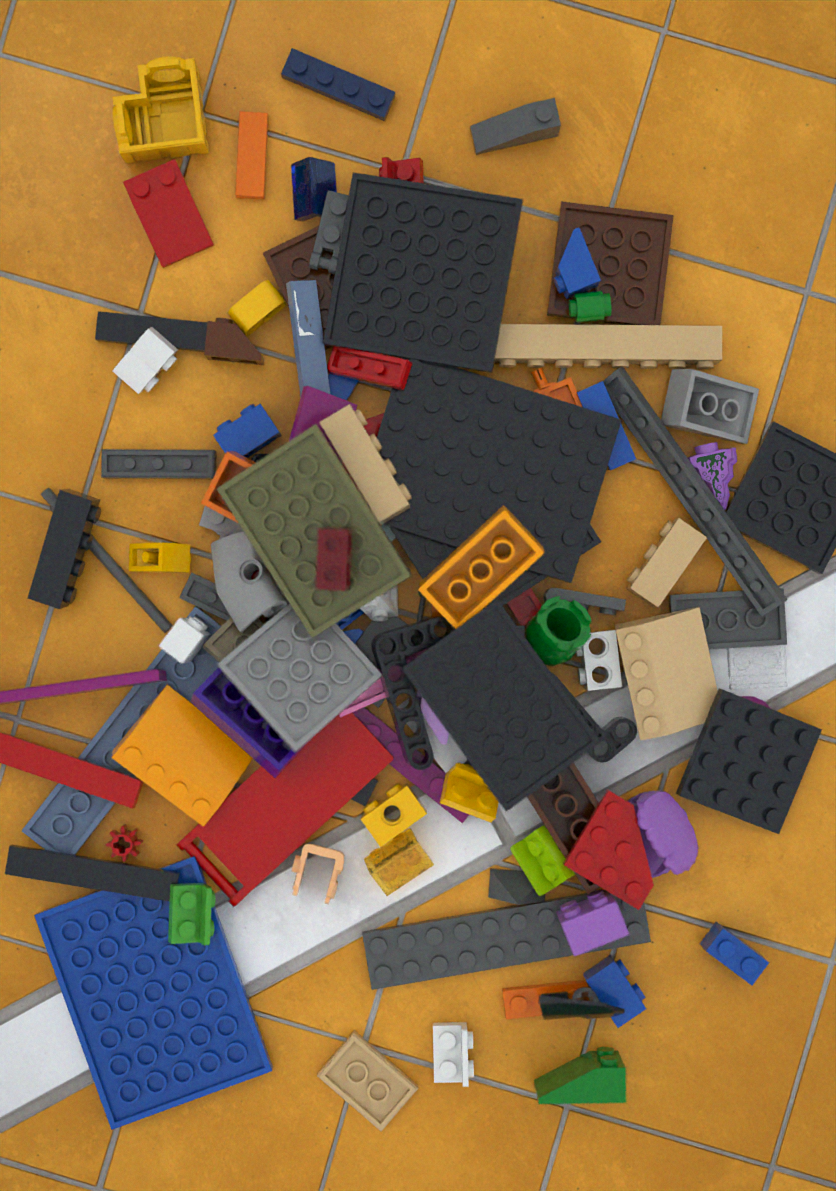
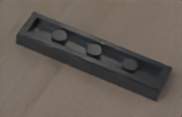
M98 311L96 341L134 345L148 328L153 327L179 350L205 351L207 322Z

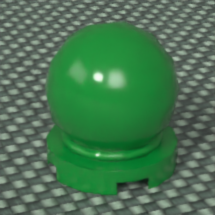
M560 596L548 599L537 611V614L527 623L525 638L545 665H559L569 661L576 654L577 650H580L591 638L589 624L592 620L587 610L576 600L569 602L565 599H560Z

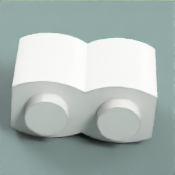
M150 327L117 364L113 372L138 394L144 390L149 393L159 382L156 376L162 368L168 371L176 362L177 358L174 355L178 349L157 330Z

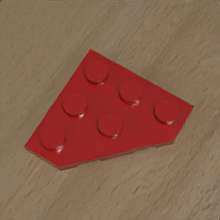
M607 789L563 862V865L640 910L654 884L640 828L637 823L634 805Z

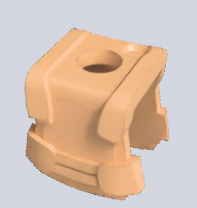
M308 843L304 845L301 856L296 855L292 872L296 873L293 885V895L297 896L299 893L309 853L336 860L325 899V904H329L330 899L335 897L338 874L343 871L344 854L338 850Z

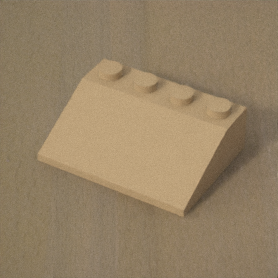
M700 607L615 624L640 741L670 735L705 723L718 690Z

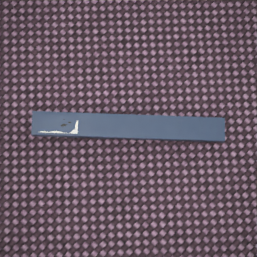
M316 280L289 281L286 283L300 397L303 387L307 385L330 394Z

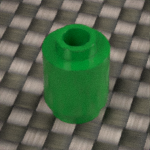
M602 291L575 293L573 300H569L570 317H575L576 322L604 320V317L611 316L610 294H603Z

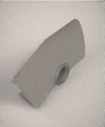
M244 531L223 537L211 543L216 591L241 633L261 615L266 617L276 615L287 606V602L272 579L271 573ZM259 570L258 576L251 580L252 574Z

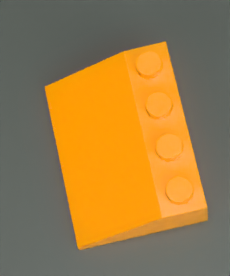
M166 684L112 752V758L202 826L208 822L221 806L253 759L188 699L168 684Z

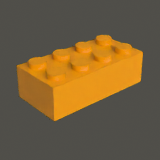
M503 505L419 583L418 590L456 629L486 607L545 553L544 548Z

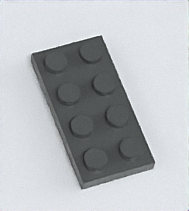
M744 591L669 595L670 613L700 607L708 649L787 645L785 602L764 616H761Z

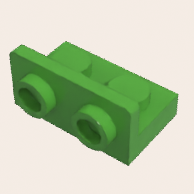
M205 883L170 884L168 942L170 944L199 942L202 945H210V937L214 935L211 908L215 906V893L212 887Z

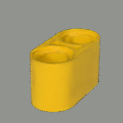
M265 280L229 309L228 315L245 336H248L281 311L287 303L269 280Z

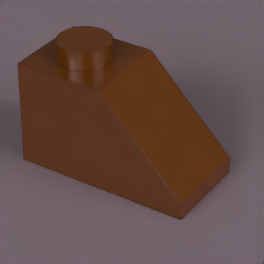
M216 318L215 322H207L204 355L208 360L264 365L262 355L236 324H232L233 320Z

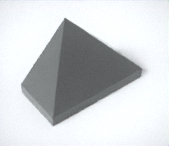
M490 868L489 898L517 905L545 901V894L538 896L524 871Z

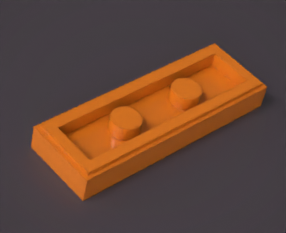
M239 112L236 198L265 199L268 113Z

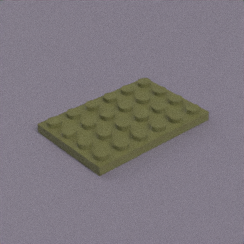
M317 425L310 427L217 488L312 638L412 575ZM321 527L353 528L351 587L346 591L316 589L318 529Z

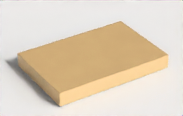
M355 1030L317 1073V1077L380 1131L387 1126L418 1090V1085Z

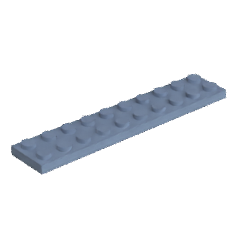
M197 606L187 616V618H194L195 616L208 626L206 631L211 636L222 626ZM203 646L191 662L183 664L162 649L146 670L162 669L166 671L167 681L133 686L78 758L136 778L133 773L112 758L113 749L166 684L191 702L193 693L218 668L217 664L219 662ZM58 783L22 829V832L45 850L76 855L115 805V802Z

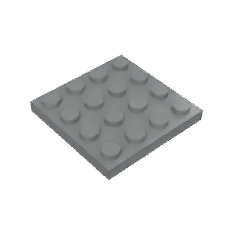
M290 603L217 664V667L294 753L382 677L378 669L336 623L312 638Z

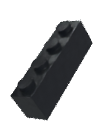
M71 489L59 490L28 599L57 609L65 608L73 603L77 594V588H74L77 577L79 578L82 575L85 567V562L82 561L84 553L92 544L93 535L90 533L93 523H97L101 514V508L99 507L100 499Z

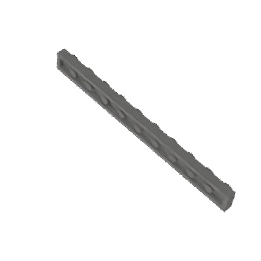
M623 367L615 370L603 381L615 410L704 536L707 537L711 546L759 614L764 616L788 600L626 370Z

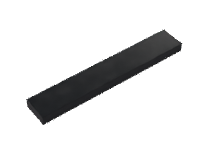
M13 844L9 846L5 869L6 875L169 902L170 884H179L180 872Z

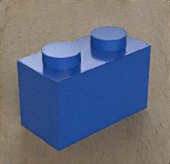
M254 404L249 405L240 412L241 417L233 422L231 420L225 421L216 428L218 432L213 435L225 454L227 451H235L246 458H249L282 436L261 404L257 406Z
M717 921L700 942V945L706 952L750 985L755 983L769 964L760 953Z
M609 955L584 972L583 975L591 989L597 994L600 1002L625 1009L624 1014L611 1017L617 1028L646 1010L642 1002L646 997L637 983L631 986L626 976L630 973L621 960L615 962L613 957Z

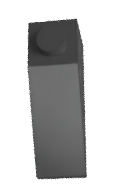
M555 98L525 104L470 126L475 152L478 155L558 137L561 123Z

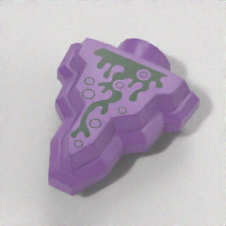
M717 442L694 447L696 454L687 458L720 505L726 510L730 496L728 483L734 477L733 465L737 463L736 448L718 449Z

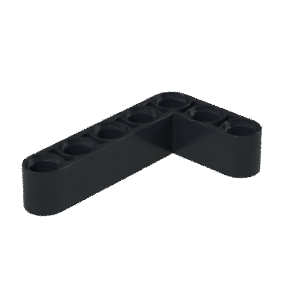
M443 616L428 618L380 633L374 637L371 644L377 669L382 674L380 679L406 763L417 770H425L430 767L434 755L414 686L402 670L407 665L404 655L432 647L454 631L455 628ZM439 621L446 625V633L442 637L436 636L434 632V627ZM415 629L419 633L420 639L417 644L411 646L407 641V634ZM384 638H389L393 643L392 650L387 654H383L379 648L380 642ZM397 665L401 670V675L398 680L391 681L388 678V670L390 667ZM401 693H406L409 697L408 705L399 709L396 705V698ZM409 721H415L417 725L416 732L411 736H407L404 733L405 724ZM422 748L425 752L424 759L419 763H414L412 760L413 752L416 749Z

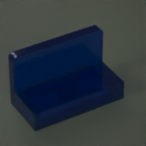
M307 157L291 164L294 220L306 221L317 216L321 217L328 190L337 192L335 164L330 161Z

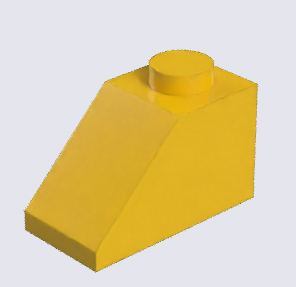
M163 542L129 543V572L190 573L191 544Z

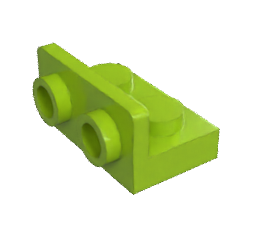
M545 825L510 847L512 854L538 896L546 894L575 875L573 870L563 865L566 858Z

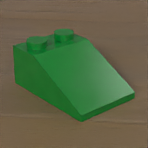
M599 1047L597 1051H589L535 1079L534 1088L538 1104L626 1103V1067L618 1050L614 1051V1048Z

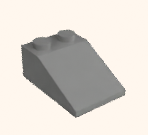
M672 369L661 421L664 426L747 444L759 389L694 369Z

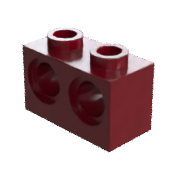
M321 527L318 529L316 589L346 591L351 587L353 528Z

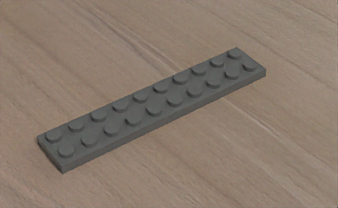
M584 893L549 899L544 902L514 905L363 931L362 936L371 989L572 956V950L567 942L556 911L561 910L560 906L566 902L576 900L578 903L588 899V894ZM611 894L617 902L629 935L584 953L651 942L645 904L643 903L640 910Z

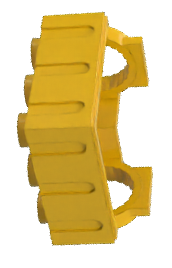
M165 56L155 58L147 64L137 65L141 93L112 97L114 129L119 154L125 163H134L139 160L163 159V157L190 156L195 153H209L206 140L205 116L202 110L204 108L202 91L199 84L200 74L195 59L185 60L180 57ZM164 69H175L170 71H160Z

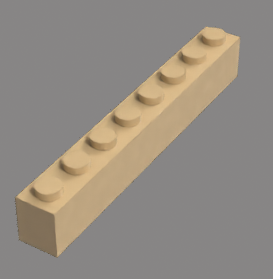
M501 324L494 363H499V367L503 368L516 367V363H527V367L542 368L544 363H556L557 368H571L573 364H584V368H600L601 364H612V368L618 369L621 367L629 368V364H640L642 369L657 368V364H668L669 369L686 368V365H697V369H712L714 365L722 361V326Z

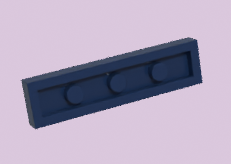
M293 48L281 72L283 79L382 121H385L395 98V92Z

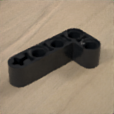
M551 673L583 718L589 722V726L599 740L605 741L608 745L607 752L602 756L595 755L594 748L587 752L593 759L601 763L608 762L635 739L637 735L636 725L630 719L622 716L612 719L601 729L559 678ZM627 723L629 726L628 734L625 737H617L615 730L618 724Z

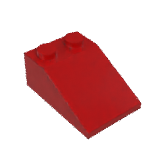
M175 159L123 181L134 209L163 268L214 246Z

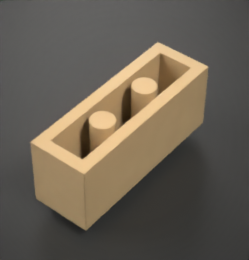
M680 518L675 519L673 522L669 520L659 532L662 538L658 544L654 545L652 543L643 555V558L646 559L640 569L635 567L627 578L630 584L626 589L653 608L660 606L707 538Z

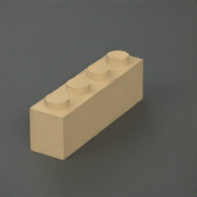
M349 404L320 422L380 525L411 508L408 500L412 498L404 483L399 486L396 483L393 475L397 474L389 458L384 461L378 451L382 449V446L374 433L368 436L363 427L368 423L359 409L353 411Z

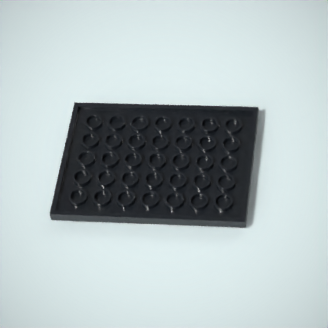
M402 357V359L412 362L411 370L404 390L392 388L377 440L382 446V449L378 451L383 461L389 458L397 474L393 475L398 486L404 483L412 498L408 500L411 508L383 525L458 548L504 505L544 548L545 553L526 570L572 583L622 420L457 367Z

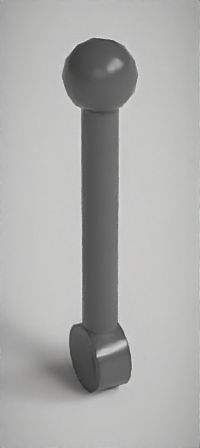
M418 591L421 598L416 622L422 621L426 598L420 591ZM416 630L411 636V642L414 645L420 639L419 633Z

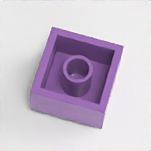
M594 891L587 895L588 899L578 903L576 900L566 902L560 906L561 910L556 911L574 956L629 935L617 902L608 891Z

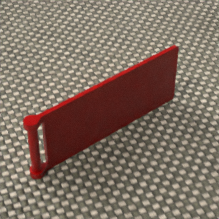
M353 712L343 717L338 715L310 739L276 778L260 766L223 801L204 826L198 824L176 846L181 851L185 850L191 857H196L199 866L229 898L228 902L235 907L393 761L394 756ZM199 837L243 885L239 891L192 842L195 838Z

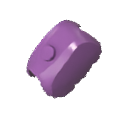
M646 791L630 798L628 802L634 805L652 878L666 874L670 870L675 875L689 871L692 864L696 861L699 846L694 829L688 820L685 810L680 807L670 794L664 791Z

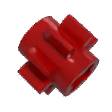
M126 824L121 826L120 834L116 830H112L110 835L113 837V840L105 844L107 847H111L113 851L111 857L113 858L116 855L122 856L123 862L128 860L129 853L136 857L139 854L136 846L143 843V840L138 839L136 836L138 829L129 831ZM122 838H124L125 842H130L126 849L124 844H119Z

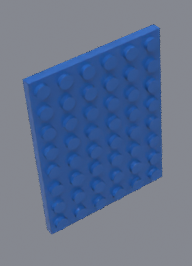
M195 856L158 868L180 872L179 884H207ZM98 890L34 915L111 1130L273 1070L270 1057L215 906L211 908L214 935L210 937V945H202L199 942L170 944L168 942L169 901Z

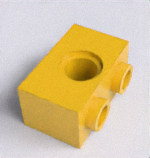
M400 783L394 785L386 792L387 798L380 803L374 800L362 809L364 814L361 816V821L380 847L427 814L426 808L408 783L403 786ZM390 805L397 806L401 814L396 819H389L385 816V808Z

